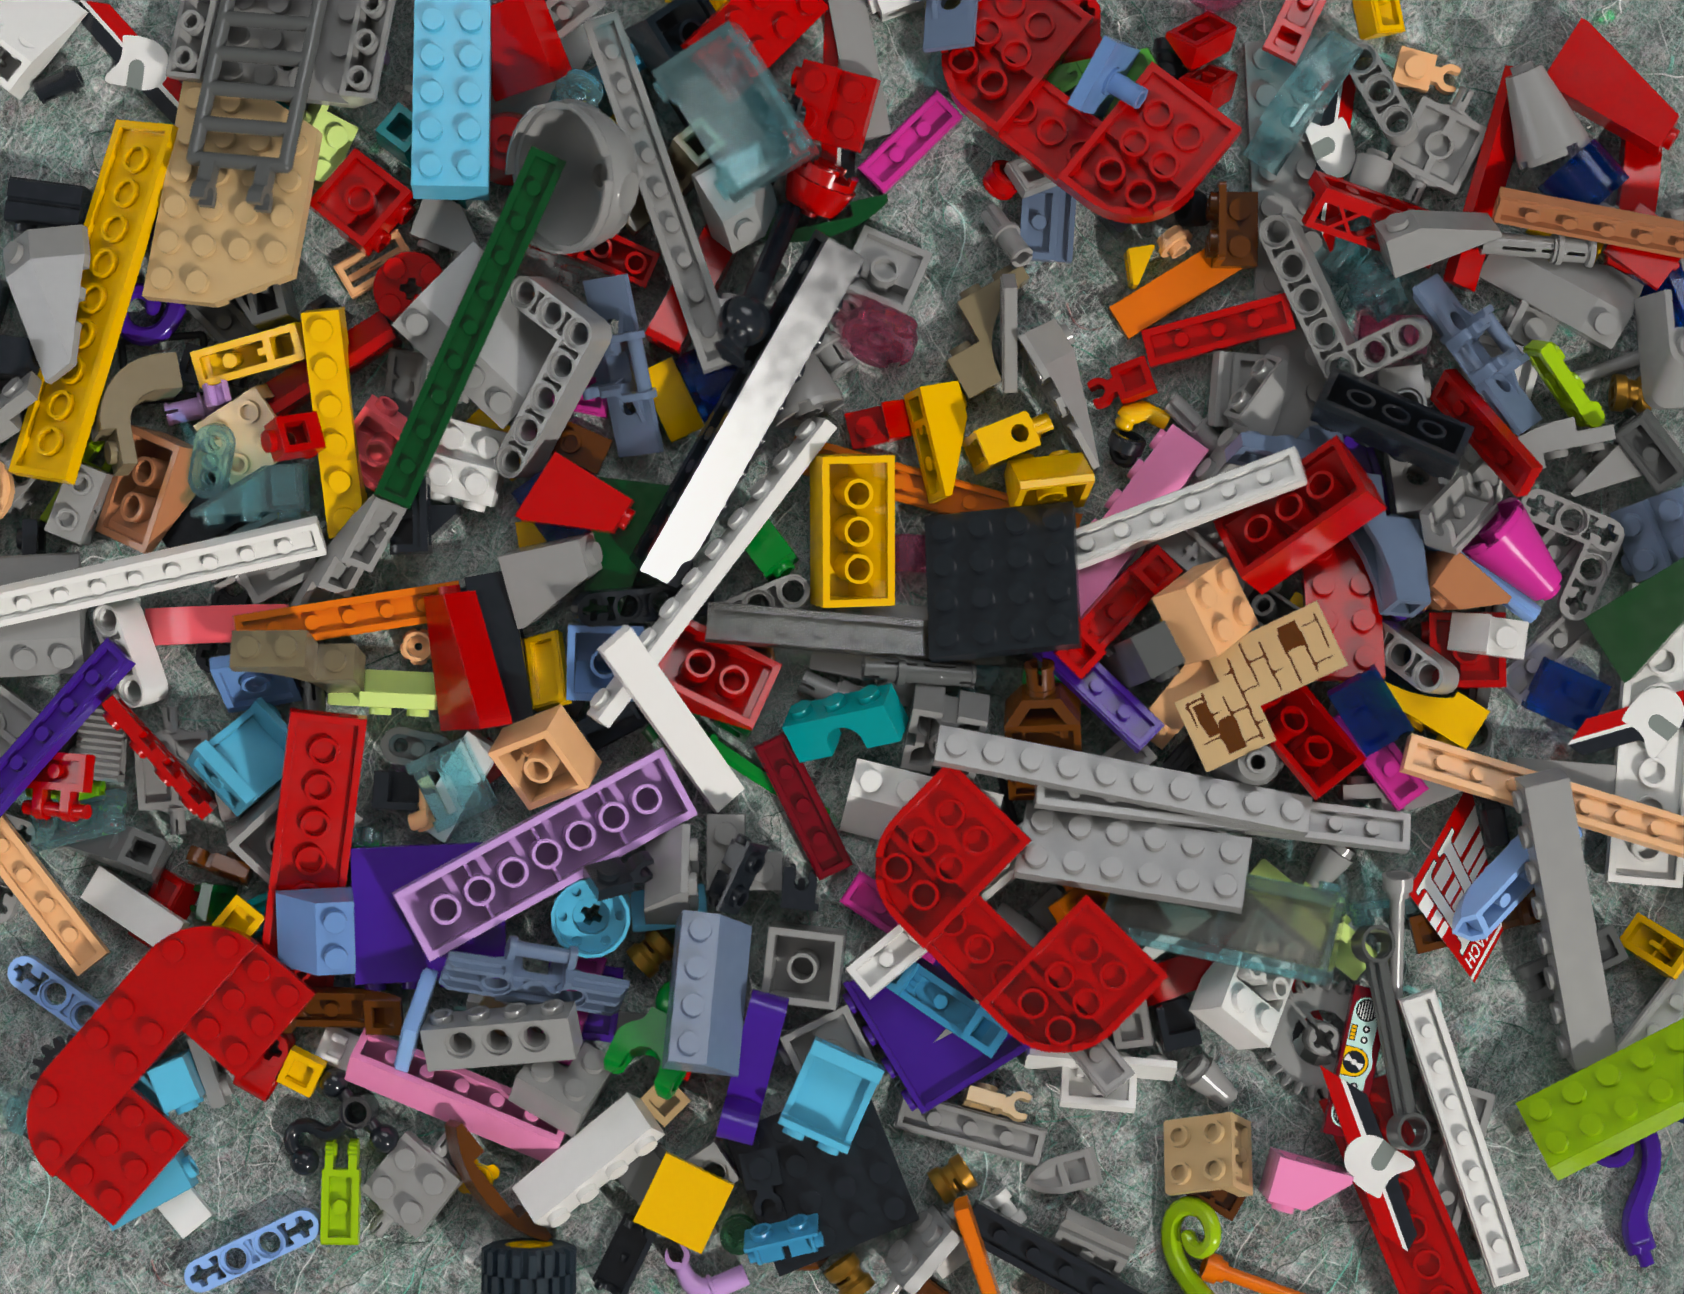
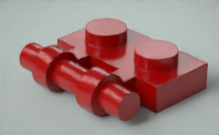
M58 752L28 785L27 788L33 789L32 800L23 801L21 806L23 814L33 815L35 819L41 820L60 817L65 822L89 819L92 815V807L89 804L80 803L79 792L92 793L96 755ZM52 790L61 791L60 802H53L51 799Z

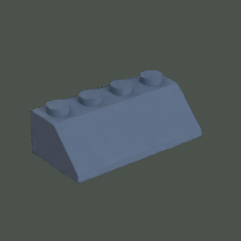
M682 910L677 917L662 1069L738 1077L752 926L721 914Z

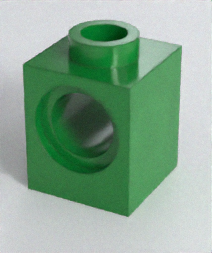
M769 519L745 549L769 582L789 575L795 568L794 564L799 561L794 551Z

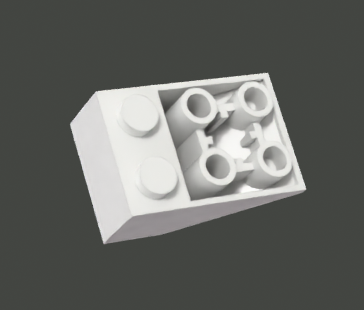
M0 0V86L21 100L88 12L73 0Z
M1253 911L1202 976L1189 1011L1237 1050L1270 1047L1305 950L1259 911Z

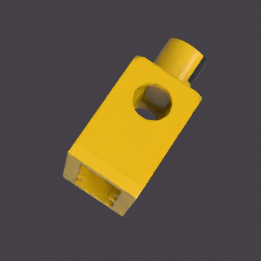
M1023 411L975 430L963 440L962 445L975 475H979L1007 463L1008 460H1012L1014 457L1032 452L1041 445V438L1054 433V426L1046 412L1030 418L1029 413ZM1012 434L1016 436L1017 441L1012 437Z

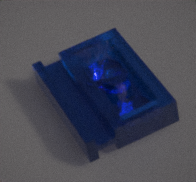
M1544 656L1528 688L1530 692L1526 701L1523 700L1521 706L1578 731L1587 718L1599 714L1612 686Z
M1375 664L1371 665L1370 669L1362 674L1358 673L1327 691L1328 697L1366 757L1399 739L1398 736L1406 731L1411 732L1414 730Z

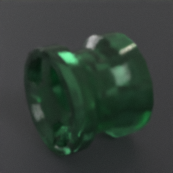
M742 1213L732 1214L726 1218L720 1232V1241L726 1251L734 1255L746 1254L744 1253V1232L757 1225L753 1218Z

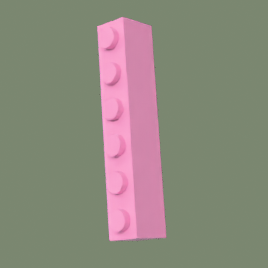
M1174 424L1171 425L1167 432L1161 428L1149 444V447L1153 449L1145 462L1139 458L1128 472L1127 477L1131 481L1123 491L1117 488L1107 500L1104 507L1109 510L1103 518L1185 488L1195 475L1199 464L1207 459L1209 449ZM1140 547L1078 570L1080 617L1107 587L1120 576Z
M364 1028L350 1055L344 1078L346 1081L442 1121L454 1120L462 1122L469 1132L541 1162L561 1147L566 1133L510 1102L508 1098L512 1088L467 1069L428 1072L424 1051L416 1049L408 1073L396 1070L394 1063L399 1041L385 1035H366Z

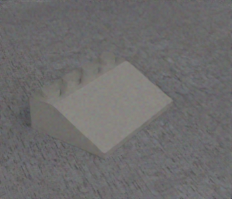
M475 241L392 324L432 364L484 252V249ZM509 292L463 391L501 429L507 427L516 418L557 340L519 311L511 303Z
M80 552L0 556V586L82 568ZM87 608L0 627V678L76 673L93 654Z

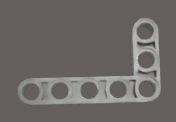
M1276 214L1266 217L1261 222L1258 232L1260 241L1326 379H1328L1333 367L1337 366V361L1341 357L1350 362V374L1363 378L1423 349L1429 344L1432 338L1431 326L1427 320L1416 316L1397 321L1355 342L1298 220L1290 214ZM1277 221L1282 222L1287 229V234L1283 241L1277 240L1273 235V226ZM1293 255L1298 256L1303 263V269L1299 275L1293 274L1289 269V260ZM1309 289L1314 290L1319 297V304L1315 309L1309 308L1305 303V294ZM1325 323L1334 328L1335 338L1332 343H1327L1321 337V328ZM1408 324L1416 327L1419 332V340L1415 345L1409 344L1404 339V329ZM1374 341H1378L1384 346L1385 356L1381 361L1375 360L1370 354V346Z
M519 276L513 280L509 289L511 303L557 340L497 452L495 465L497 471L505 478H528L539 475L612 339L610 324L603 317L546 276ZM587 328H588V331H589L588 340H587V337H586Z

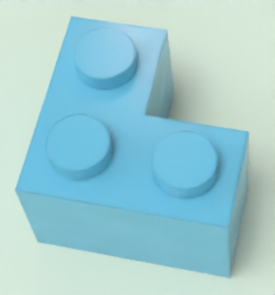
M190 1048L154 1063L134 1086L167 1116H169L168 1112L174 1109L177 1115L183 1114L198 1107V1104L204 1101L203 1095L205 1090Z

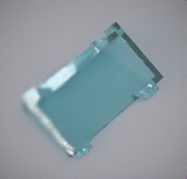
M727 21L652 71L657 80L653 83V86L659 97L665 103L671 100L673 104L680 108L718 169L716 173L719 179L715 180L714 184L725 201L731 198L733 203H738L819 155V150L754 44L739 24Z

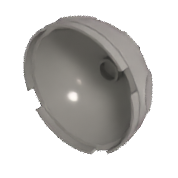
M562 99L539 104L527 111L518 122L510 139L506 156L505 175L512 174L513 184L515 183L531 146L567 162L531 243L548 253L570 254L593 249L609 238H613L628 221L629 214L637 200L639 181L643 175L642 166L635 156V148L625 130L621 129L610 117L600 112V109L594 105L574 99Z

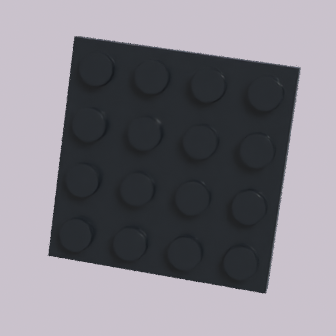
M1073 501L924 516L929 658L932 663L1082 648L1076 520Z
M872 1098L852 1140L848 1154L839 1151L838 1156H834L817 1147L818 1141L807 1136L803 1140H798L783 1133L784 1126L778 1124L781 1112L758 1121L752 1146L726 1139L743 1185L744 1180L739 1154L777 1147L784 1184L773 1187L774 1192L783 1201V1212L777 1213L774 1201L767 1199L762 1203L763 1216L758 1217L756 1215L759 1224L785 1221L798 1214L810 1215L818 1213V1232H822L824 1246L818 1247V1252L792 1257L789 1246H783L785 1259L774 1261L779 1277L920 1220ZM757 1190L747 1192L753 1210L754 1201L758 1196Z

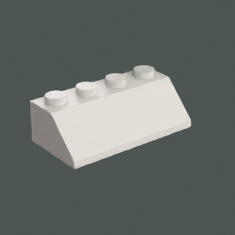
M857 758L839 830L880 840L885 828L893 817L933 776ZM979 788L1001 808L1004 794Z

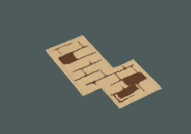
M1315 601L1247 633L1221 655L1210 658L1209 661L1219 682L1174 704L1206 772H1209L1276 741L1262 711V705L1335 672L1348 664L1318 602Z

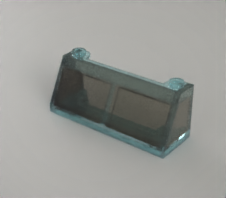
M1247 873L1241 914L1113 893L1109 894L1104 912L1138 945L1325 986L1332 983L1350 894L1341 892L1342 885L1319 880L1318 887H1312Z

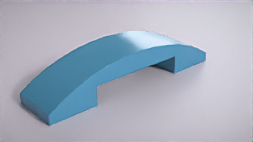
M917 962L913 963L886 986L887 989L991 1059L1008 1035V1032L981 1005L932 974Z

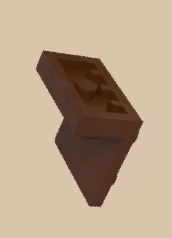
M1219 181L1214 191L1209 192V198H1206L1205 220L1212 221V229H1209V235L1205 237V258H1211V268L1256 269L1258 267V192H1227V181Z

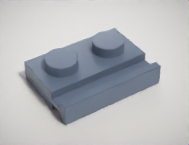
M1059 186L1034 194L1021 201L1020 235L1033 250L1031 261L1072 263L1076 199Z

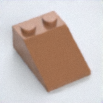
M131 425L138 464L129 475H113L95 531L145 554L153 552L200 490L211 453L162 431Z

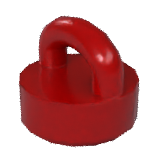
M996 160L984 174L982 179L983 186L993 197L999 200H1010L1017 193V190L1004 172L1005 165L1009 161Z

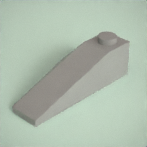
M1488 254L1485 258L1479 276L1480 279L1516 300L1524 299L1530 302V307L1559 322V325L1603 350H1612L1632 317L1635 309L1634 299L1640 297L1644 287L1643 284L1612 266L1594 263L1593 267L1588 268L1584 267L1583 263L1562 262L1560 265H1553L1549 262V259L1493 254Z
M1054 318L1018 336V352L1077 451L1083 453L1092 471H1094L1100 464L1075 351L1071 346L1076 341L1065 323L1059 325Z

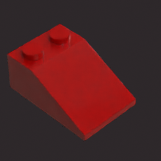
M691 620L657 665L691 713L752 731L783 664Z

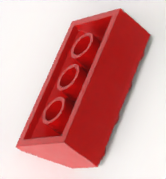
M1337 435L1301 460L1308 481L1307 485L1219 517L1213 521L1240 577L1262 595L1387 509L1370 477Z
M1306 685L1261 706L1276 738V741L1269 745L1315 800L1325 795L1367 760Z

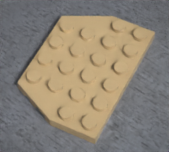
M183 81L175 126L179 129L164 178L142 296L149 301L219 308L230 304L229 300L248 293L254 295L267 290L271 285H281L297 279L323 134L306 121H302L293 168L287 174L276 173L272 190L273 206L271 214L256 212L254 210L255 205L246 202L247 193L250 186L253 185L255 171L220 168L216 184L217 199L215 208L200 207L198 205L199 199L189 197L192 183L197 178L199 166L190 165L186 160V154L202 83ZM215 96L211 116L287 122L289 110L271 100ZM207 131L203 151L279 158L283 137Z

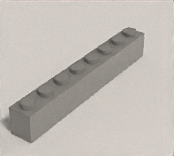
M1557 767L1514 777L1517 790L1512 791V800L1516 812L1521 813L1523 826L1518 827V834L1523 849L1528 850L1529 862H1525V872L1530 885L1534 884L1536 897L1531 898V906L1537 920L1540 919L1542 932L1537 933V939L1542 954L1547 955L1549 966L1544 968V977L1549 990L1553 989L1555 1001L1550 1002V1011L1554 1023L1559 1024L1561 1036L1556 1037V1044L1560 1057L1562 1059L1566 1058L1572 1067L1578 1070L1586 1068L1616 1053L1618 1050L1570 778Z

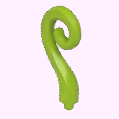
M1183 1196L1175 1200L1165 1211L1161 1224L1162 1250L1173 1277L1185 1294H1215L1191 1267L1183 1251L1184 1247L1190 1256L1204 1259L1215 1253L1221 1241V1225L1215 1210L1209 1203L1194 1196ZM1194 1216L1202 1224L1204 1230L1202 1242L1198 1240L1196 1233L1192 1229L1184 1230L1181 1233L1182 1223L1186 1217Z

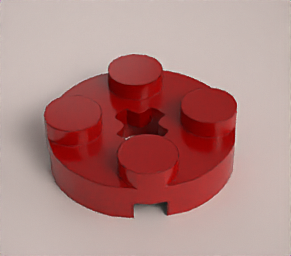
M402 251L388 258L378 269L373 283L374 299L380 312L394 322L420 295L417 293L413 299L406 298V292L400 291V285L407 284L408 278L416 279V285L422 287L423 292L443 272L441 266L429 255L418 251Z

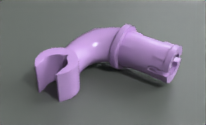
M221 379V383L214 386L205 383L202 385L204 395L196 393L197 397L164 403L169 427L198 419L203 420L231 402L232 398L228 381Z
M680 1244L684 1253L682 1262L673 1261L668 1250L666 1249L665 1262L674 1269L680 1286L687 1294H730L750 1285L742 1264L713 1277H710L709 1274L706 1277H700L694 1272L689 1263L690 1251L687 1247Z

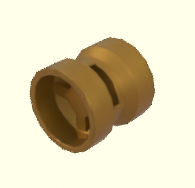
M1623 374L1612 375L1608 391L1610 411L1623 412L1625 409L1633 408L1636 413H1641L1647 408L1651 411L1652 407L1646 403L1643 397L1641 376L1633 380Z
M660 930L647 931L645 939L640 944L634 943L626 950V953L636 966L651 979L659 971L661 963L670 961L673 958L674 946Z
M959 1153L949 1158L948 1164L944 1167H935L927 1172L930 1181L946 1205L954 1201L959 1192L963 1190L970 1191L978 1186L973 1174Z
M854 1251L835 1261L823 1272L830 1283L836 1284L839 1294H864L875 1284L871 1275L863 1272L860 1268V1260Z

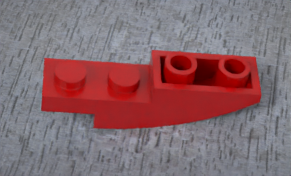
M617 234L593 249L570 254H559L609 276L628 273L630 284L644 289L660 257L659 253Z

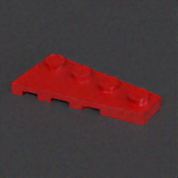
M117 693L111 695L101 704L106 710L102 714L105 720L116 731L122 728L131 739L128 742L130 747L142 759L146 757L156 767L154 770L156 775L168 787L172 786L181 796V802L192 814H197L203 820L217 807L216 800Z

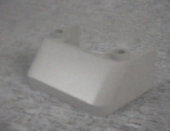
M1662 290L1635 298L1634 306L1644 400L1650 407L1656 410L1684 409V327H1675L1672 291Z

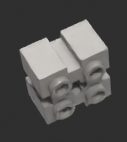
M916 683L911 703L910 718L903 740L900 768L929 774L931 766L942 768L941 766L932 765L940 725L986 733L990 695L960 690L958 698L945 695L946 687ZM962 771L971 781L975 780L976 773Z

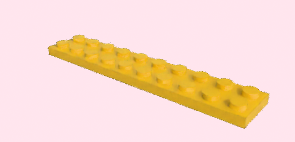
M118 119L115 121L84 222V226L88 228L91 259L90 267L83 270L81 287L86 289L85 301L79 302L76 320L82 324L77 364L53 384L45 382L41 369H39L37 376L42 380L38 400L27 408L8 472L21 477L75 485L159 208L164 178L179 129L173 124Z

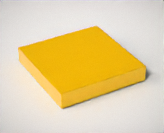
M666 1151L633 1222L702 1254L730 1196L734 1183Z

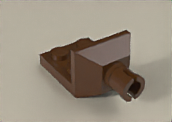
M1037 658L1026 661L1024 670L1027 684H1022L1005 700V737L1082 752L1080 699L1061 682L1054 681L1055 663L1053 660L1042 658V674L1038 673ZM1008 780L1009 801L1034 800L1035 785Z

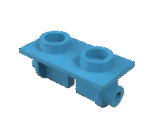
M818 1213L810 1215L798 1214L785 1221L772 1224L760 1223L751 1229L745 1230L744 1253H748L750 1263L757 1262L758 1265H763L785 1259L783 1246H789L792 1257L818 1252V1247L824 1246L822 1232H818Z

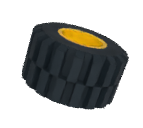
M514 1238L491 1242L482 1247L481 1294H576L577 1248L566 1241L550 1239L545 1242L536 1238Z

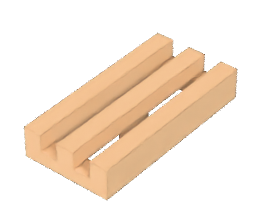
M398 229L389 233L391 241L388 244L390 245L396 241L398 247L347 276L345 270L367 258L361 251L333 266L353 300L373 289L375 276L355 288L352 283L380 268L388 258L402 251H410Z

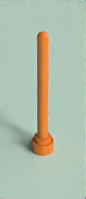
M1217 1253L1204 1258L1199 1268L1198 1276L1203 1281L1211 1284L1215 1282L1222 1283L1225 1280L1261 1294H1305L1229 1266L1228 1261L1223 1260V1255Z

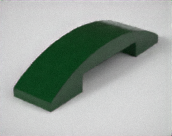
M887 194L851 201L850 206L853 217L795 229L790 243L808 242L815 229L831 237L858 226L872 217L888 202ZM772 218L765 236L761 238L762 240H767L776 218Z

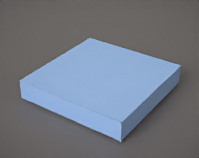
M429 968L422 970L402 1027L394 1063L396 1070L406 1073L409 1071L420 1039V1029L430 1010L438 971Z

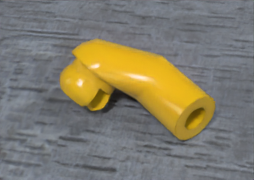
M1140 400L1123 405L1117 411L1118 417L1115 419V425L1122 431L1130 432L1135 424L1145 421L1164 430L1171 417L1165 410L1147 401Z

